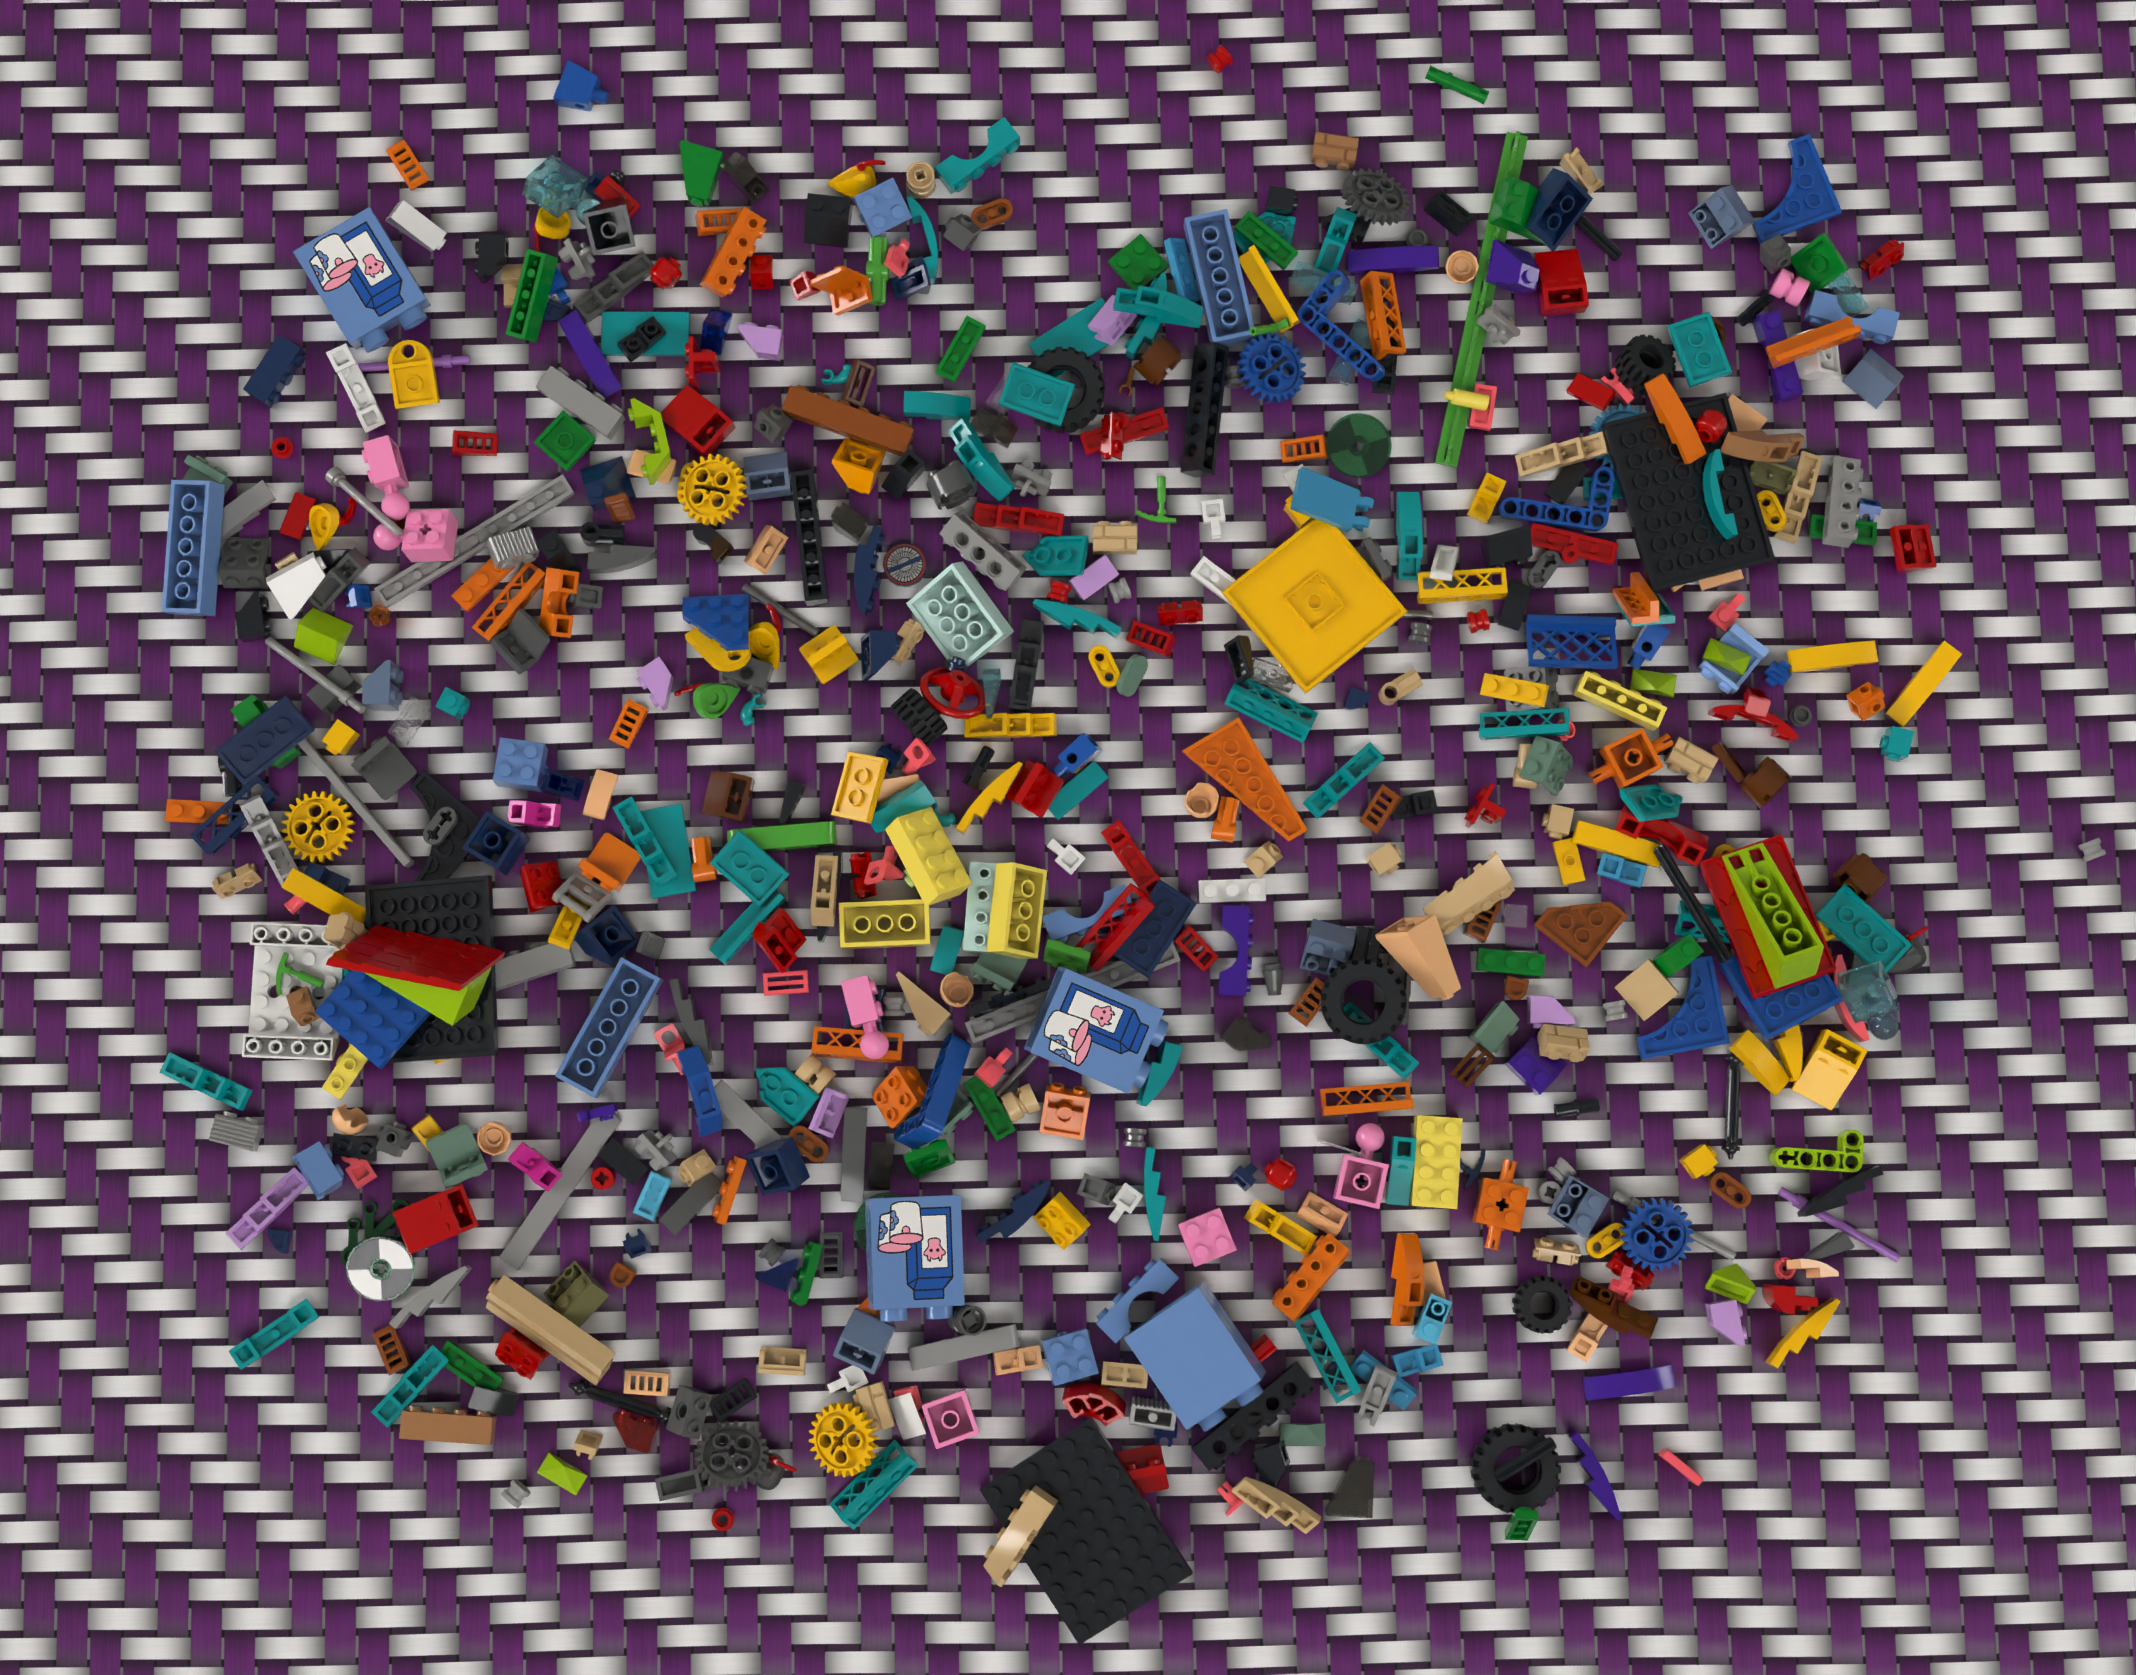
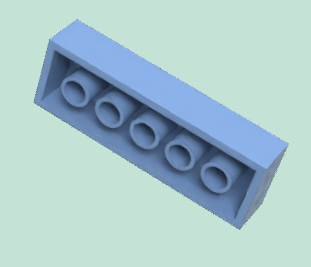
M1227 209L1184 218L1183 227L1201 305L1204 308L1203 314L1210 342H1216L1227 347L1246 343L1252 338L1255 339V336L1249 333V329L1254 327Z
M171 480L162 612L175 615L215 616L224 484L205 480Z
M621 957L555 1077L594 1098H599L664 980Z

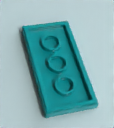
M1100 298L1030 342L1029 346L1034 354L1040 356L1047 349L1053 350L1055 347L1062 346L1064 349L1072 347L1078 352L1083 351L1090 358L1109 346V344L1095 339L1094 336L1098 333L1088 328V324L1104 306L1105 301L1103 298ZM1058 370L1050 375L1058 378L1068 371Z
M602 312L601 350L605 356H625L618 348V342L633 333L638 325L654 316L667 333L641 356L688 357L685 354V343H689L690 313Z
M682 804L641 811L677 873L676 877L658 887L647 868L652 899L697 891L693 879L692 860Z
M1846 884L1815 914L1816 919L1881 978L1913 945Z

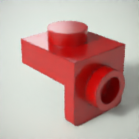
M773 255L751 256L750 279L753 290L773 289Z

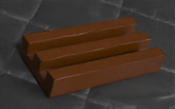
M854 359L840 400H844L850 403V405H855L857 408L863 407L876 367L859 359ZM865 369H868L858 400H855Z
M1719 741L1712 747V750L1738 783L1741 782L1748 775L1724 742Z
M1478 1042L1454 1067L1450 1075L1452 1077L1455 1075L1457 1077L1456 1080L1459 1083L1462 1081L1464 1083L1463 1086L1468 1088L1494 1060L1495 1056ZM1478 1050H1480L1481 1053L1478 1055V1057L1463 1071V1073H1460L1459 1070L1464 1066V1064ZM1484 1056H1487V1060L1472 1074V1076L1469 1079L1466 1078L1467 1074L1482 1060V1058Z

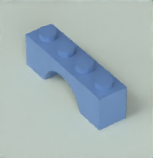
M1815 290L1809 297L1804 321L1809 322L1814 327H1821L1846 318L1848 315L1839 307L1836 295ZM1878 307L1872 315L1866 318L1851 317L1854 326L1859 325L1861 328V333L1857 338L1866 337L1873 339V342L1878 344L1889 343L1894 338L1900 313Z
M1125 884L1104 892V901L1100 910L1091 917L1076 918L1069 915L1063 908L1042 916L1050 940H1059L1064 943L1069 941L1068 936L1077 933L1078 937L1085 935L1090 930L1089 928L1097 922L1125 890ZM1130 896L1126 898L1127 903H1132ZM1116 910L1112 914V919L1117 917L1120 919L1124 915V910Z
M1160 1258L1157 1261L1152 1259L1144 1267L1146 1272L1141 1277L1136 1275L1128 1285L1131 1288L1125 1294L1121 1291L1112 1300L1115 1304L1109 1310L1105 1307L1096 1316L1099 1319L1096 1324L1115 1343L1131 1328L1128 1310L1132 1300L1137 1295L1147 1291H1155L1164 1295L1179 1279Z

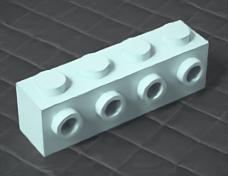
M970 862L969 878L972 884L968 887L963 942V951L965 953L990 954L986 951L997 863Z

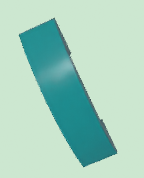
M909 196L906 198L908 209L912 216V223H922L931 256L924 258V262L927 266L932 285L935 284L938 272V248L935 233L923 208L915 199Z
M1715 449L1708 454L1705 462L1703 492L1706 506L1714 525L1726 540H1729L1738 535L1734 513L1725 514L1717 479V475L1724 471L1720 449Z
M306 1298L288 1310L286 1314L252 1337L245 1339L228 1352L240 1370L295 1336L318 1319L319 1316Z

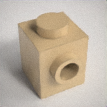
M1555 804L1550 805L1548 813H1544L1541 826H1544V833H1548L1550 838L1559 840L1562 837L1568 836L1574 809Z
M1389 842L1367 856L1365 860L1376 876L1379 877L1385 872L1389 875L1400 868L1397 864L1402 861L1400 858L1402 854L1395 844L1392 846Z

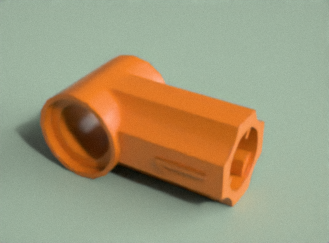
M1221 796L1211 839L1233 843L1236 830L1235 821L1240 800Z
M711 837L691 839L694 863H692L694 882L717 880V869L710 864L713 859Z

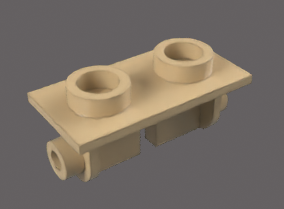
M909 619L908 622H904L897 633L903 639L900 641L899 650L891 659H894L900 666L910 657L911 650L923 637L925 629L919 622Z
M247 863L234 869L236 877H233L231 872L216 877L215 881L212 882L214 886L212 890L221 899H224L263 881L256 873L257 867L254 863Z
M1542 1237L1541 1239L1534 1238L1535 1248H1533L1532 1257L1536 1258V1260L1552 1262L1553 1256L1557 1255L1556 1263L1570 1266L1578 1264L1581 1252L1579 1245H1576L1574 1242H1557L1547 1237Z

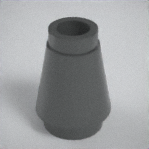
M1281 963L1264 964L1262 973L1268 995H1281L1284 968H1282Z

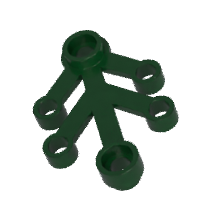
M400 1199L392 1204L391 1209L394 1212L399 1210L401 1204L405 1206L411 1204L407 1200ZM373 1201L366 1202L363 1206L365 1234L364 1239L359 1244L358 1230L362 1226V1221L357 1217L350 1218L347 1221V1228L349 1229L348 1246L341 1253V1260L345 1266L348 1267L350 1254L367 1241L385 1239L400 1245L398 1238L401 1234L381 1236L395 1222L392 1212L374 1229L378 1205ZM369 1204L374 1206V1211L371 1213L367 1210ZM353 1220L358 1222V1226L355 1229L351 1227ZM383 1259L374 1260L379 1261L381 1263H389L388 1261H384Z

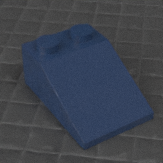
M1553 168L1539 187L1526 227L1554 252L1593 198L1568 173Z

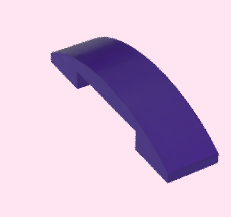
M1672 1364L1628 1372L1582 1377L1586 1400L1636 1395L1676 1387Z

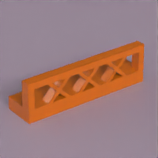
M1370 271L1360 280L1372 356L1376 360H1381L1388 353L1403 355L1406 353V346L1393 273ZM1379 279L1387 280V290L1380 284ZM1384 297L1391 303V309L1383 303ZM1387 316L1394 322V329L1387 324ZM1391 336L1397 341L1398 347L1391 346Z
M1848 316L1766 347V352L1774 369L1856 339L1861 333V328L1859 325L1854 326L1851 317Z
M532 563L524 564L471 628L490 642L493 637L508 628L516 612L524 609L545 583L546 573ZM531 568L535 573L527 582H524V574ZM513 587H522L516 596L510 599V590ZM507 603V606L500 615L496 616V607L499 604ZM493 620V623L485 632L479 628L484 621Z
M1631 572L1630 587L1613 588V596L1632 624L1659 622L1658 598L1640 572Z
M814 1026L811 1053L816 1057L902 1064L904 1034L882 1032L886 1035L887 1039H898L897 1051L888 1050L883 1057L870 1059L862 1053L860 1048L854 1047L857 1044L860 1046V1041L865 1035L864 1030ZM818 1032L828 1033L833 1040L827 1045L817 1044ZM844 1034L851 1035L855 1040L849 1047L842 1046L838 1041ZM836 1042L838 1046H832V1044Z
M1410 1082L1320 1089L1322 1116L1414 1108L1413 1099H1411ZM1396 1087H1405L1406 1100L1397 1101L1390 1094ZM1384 1088H1391L1388 1093L1384 1090ZM1373 1089H1379L1386 1095L1381 1102H1374L1368 1097ZM1361 1090H1369V1091H1368V1092L1366 1093V1095H1365ZM1351 1091H1357L1363 1096L1358 1104H1352L1346 1099ZM1339 1092L1347 1093L1344 1096H1342ZM1325 1093H1335L1341 1100L1336 1106H1326ZM1388 1097L1392 1100L1384 1102ZM1365 1099H1367L1370 1103H1363V1102H1364ZM1343 1101H1345L1348 1105H1340V1104H1341Z

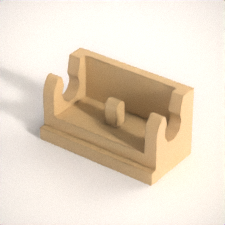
M1578 147L1571 154L1567 153L1562 157L1559 163L1560 166L1589 195L1602 187V180L1598 179L1580 155Z
M762 1346L759 1354L758 1373L804 1376L807 1349Z
M1103 1361L1102 1386L1147 1389L1148 1373L1143 1365Z

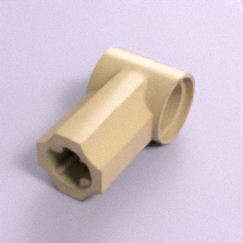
M1411 669L1393 681L1386 683L1378 693L1379 701L1384 705H1393L1397 700L1422 686L1423 683L1419 674L1414 669ZM1385 690H1392L1395 698H1388L1385 695Z
M1532 744L1519 745L1517 767H1515L1513 774V787L1536 789L1537 783L1522 779L1519 776Z

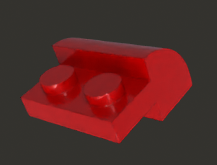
M1914 524L1900 525L1889 529L1897 573H1909L1937 567L1928 524L1915 526Z
M778 908L765 923L759 922L753 932V938L781 973H784L798 958L795 952L807 940L785 909Z
M1762 1284V1294L1765 1302L1778 1312L1795 1315V1309L1811 1311V1307H1818L1817 1297L1795 1295L1796 1287Z

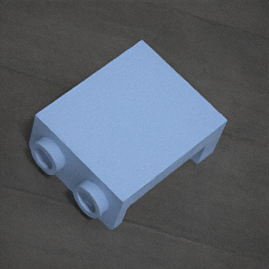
M1736 623L1725 632L1719 642L1752 655L1744 675H1739L1706 660H1703L1698 666L1704 677L1709 680L1713 679L1719 684L1718 687L1723 692L1731 693L1732 695L1738 691L1740 685L1770 651Z

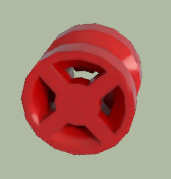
M1221 45L1216 48V52L1206 56L1209 65L1218 74L1223 71L1225 66H1230L1233 63L1231 55Z
M1051 581V590L1047 593L1046 599L1067 604V594L1071 592L1072 587L1059 581Z
M1480 609L1476 613L1472 611L1467 612V622L1471 634L1481 629L1484 631L1490 629L1486 609Z
M608 1167L597 1168L591 1174L592 1185L600 1190L611 1188L616 1180L615 1173Z

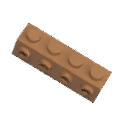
M412 1405L409 1406V1409L401 1412L399 1439L492 1445L495 1442L497 1416L477 1410V1414H468L467 1409H454V1412H445V1408L432 1407L431 1411L423 1410V1406Z

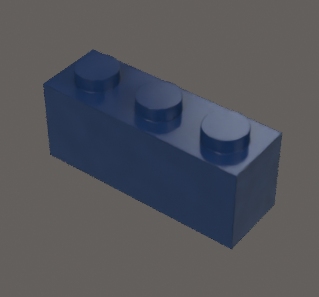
M278 335L243 390L251 397L271 408L273 404L280 400L284 387L291 383L295 370L304 363L306 353L299 346Z

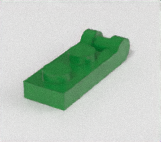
M809 1241L808 1245L804 1247L802 1258L804 1259L803 1266L798 1269L796 1276L798 1281L797 1288L790 1294L791 1301L799 1306L805 1305L808 1301L823 1246Z

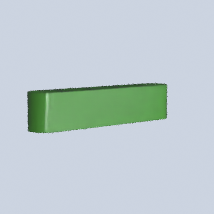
M835 822L740 829L764 851L837 845ZM739 829L727 831V842Z

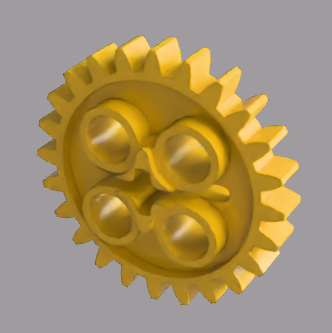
M709 454L708 460L700 456V463L693 460L694 467H686L689 472L688 475H681L685 482L678 483V485L683 487V490L678 491L679 495L684 496L679 500V503L685 505L682 508L683 511L689 512L688 517L695 518L694 521L702 522L706 526L710 523L717 526L718 520L725 524V517L732 520L733 511L738 514L740 513L737 506L745 505L740 501L741 498L747 497L746 494L742 493V490L748 488V486L742 484L747 479L741 475L743 470L739 467L737 468L738 464L736 462H731L730 458L726 456L723 458L719 454L716 457ZM708 473L707 479L703 482V476ZM728 476L727 483L722 485L723 479ZM696 486H703L709 489L717 488L721 491H730V494H723L716 491L708 492L705 489H696ZM703 495V500L698 503V498ZM723 498L722 505L718 507V501Z
M313 791L311 798L308 794L304 793L303 801L296 798L298 805L289 804L292 812H284L289 818L282 821L283 824L287 825V828L281 830V832L288 834L283 840L291 842L287 848L290 850L296 849L294 852L295 856L302 854V860L306 861L310 857V861L315 863L318 858L321 863H325V857L333 861L334 853L342 856L340 849L348 850L345 843L346 841L353 842L348 836L356 832L350 829V826L355 825L356 822L349 820L354 815L352 812H346L349 805L344 804L341 806L343 799L338 798L335 800V795L332 793L327 798L325 791H322L319 797L318 793ZM320 806L321 814L314 817V808ZM333 820H338V828L331 831L330 823ZM317 823L322 827L320 831L315 827ZM302 824H306L307 831L300 835L299 827ZM323 837L325 840L324 845L321 848H317V839Z
M844 1401L837 1404L835 1402L830 1404L829 1407L822 1408V1412L816 1414L818 1420L811 1422L815 1428L809 1430V1433L814 1435V1438L809 1439V1442L815 1445L810 1451H817L814 1459H821L820 1467L827 1465V1473L834 1471L835 1476L841 1474L843 1477L854 1476L858 1472L865 1471V1467L872 1464L870 1459L876 1457L872 1450L879 1447L873 1443L874 1440L879 1439L878 1436L873 1435L877 1427L870 1426L873 1418L867 1420L865 1417L868 1412L860 1413V1406L853 1408L852 1402L847 1404ZM841 1419H842L843 1422H844V1427L841 1425V1422H840ZM856 1435H858L860 1443L856 1440ZM843 1451L846 1453L847 1460L843 1456Z

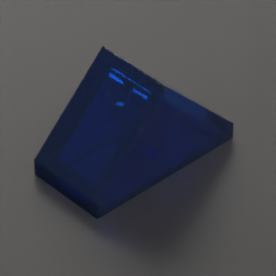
M711 308L703 322L700 350L709 349L712 352H716V355H722L733 314Z
M546 768L540 790L549 795L579 802L584 780Z
M798 1257L755 1275L756 1280L787 1292L801 1261Z

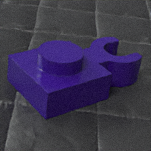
M611 1104L579 1112L577 1117L578 1122L600 1118V1122L614 1119L613 1114L619 1112L617 1104Z

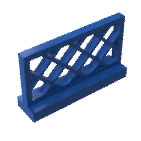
M1528 614L1524 626L1528 666L1617 669L1616 617ZM1532 635H1542L1545 639L1538 643L1532 638ZM1555 635H1562L1567 639L1560 644L1553 637ZM1577 636H1585L1589 640L1582 644L1575 638ZM1610 637V642L1604 645L1597 638ZM1548 641L1556 647L1551 653L1543 647ZM1570 642L1579 648L1574 653L1565 648ZM1594 643L1601 650L1594 654L1587 647ZM1539 650L1546 657L1544 659H1533V654ZM1561 651L1568 658L1566 660H1559L1554 655ZM1583 651L1590 659L1588 661H1581L1576 656ZM1605 652L1612 658V662L1603 661L1599 656Z

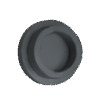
M1419 229L1410 231L1406 237L1407 246H1426L1428 243L1426 233Z
M1797 705L1791 709L1789 719L1793 725L1804 727L1810 723L1812 713L1808 707Z

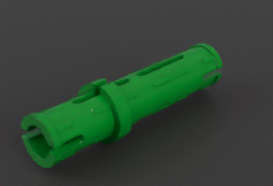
M1430 65L1425 79L1438 83L1443 89L1448 88L1484 105L1489 91L1453 76L1451 72L1446 73Z

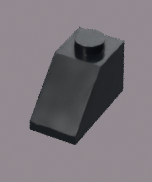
M555 530L536 542L553 568L579 573L583 571Z

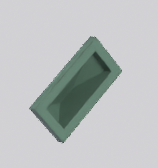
M1280 1423V1441L1284 1440L1285 1446H1326L1325 1423Z

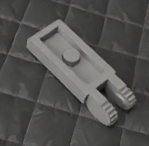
M1376 1364L1356 1419L1361 1421L1367 1408L1374 1411L1369 1425L1375 1426L1398 1372Z

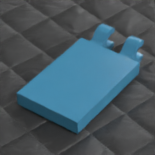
M1302 467L1298 470L1290 509L1346 532L1352 528L1362 532L1364 527H1369L1370 519L1363 516H1355L1356 508L1367 512L1368 507L1373 508L1374 499L1360 497V490Z

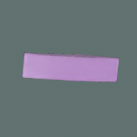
M295 1167L292 1168L264 1193L260 1200L243 1214V1217L225 1234L240 1250H243L308 1186L305 1178Z

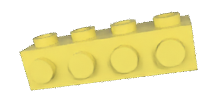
M1585 671L1581 675L1574 690V696L1651 731L1659 728L1667 710V707L1663 706L1660 701L1641 696L1640 692L1625 689L1618 682L1601 678V675L1593 671Z

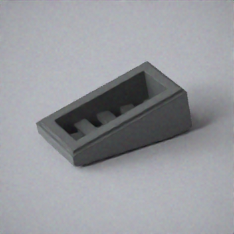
M644 930L636 952L658 960L663 950L665 939Z
M843 1232L820 1233V1244L823 1245L820 1254V1279L843 1278ZM825 1239H838V1243L825 1244ZM825 1248H838V1253H825ZM838 1257V1262H825V1258ZM825 1267H838V1271H825Z
M1837 1232L1805 1253L1803 1258L1818 1260L1853 1249L1855 1246L1847 1233Z

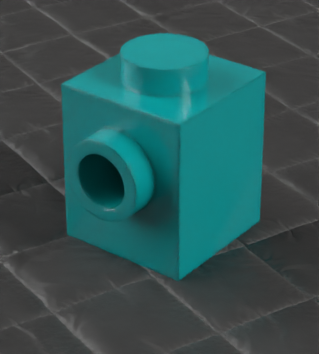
M445 687L435 707L461 720L462 716L469 709L470 700Z
M1895 726L1886 729V733L1881 737L1879 747L1882 748L1880 755L1887 756V760L1900 762V760L1907 758L1914 731Z

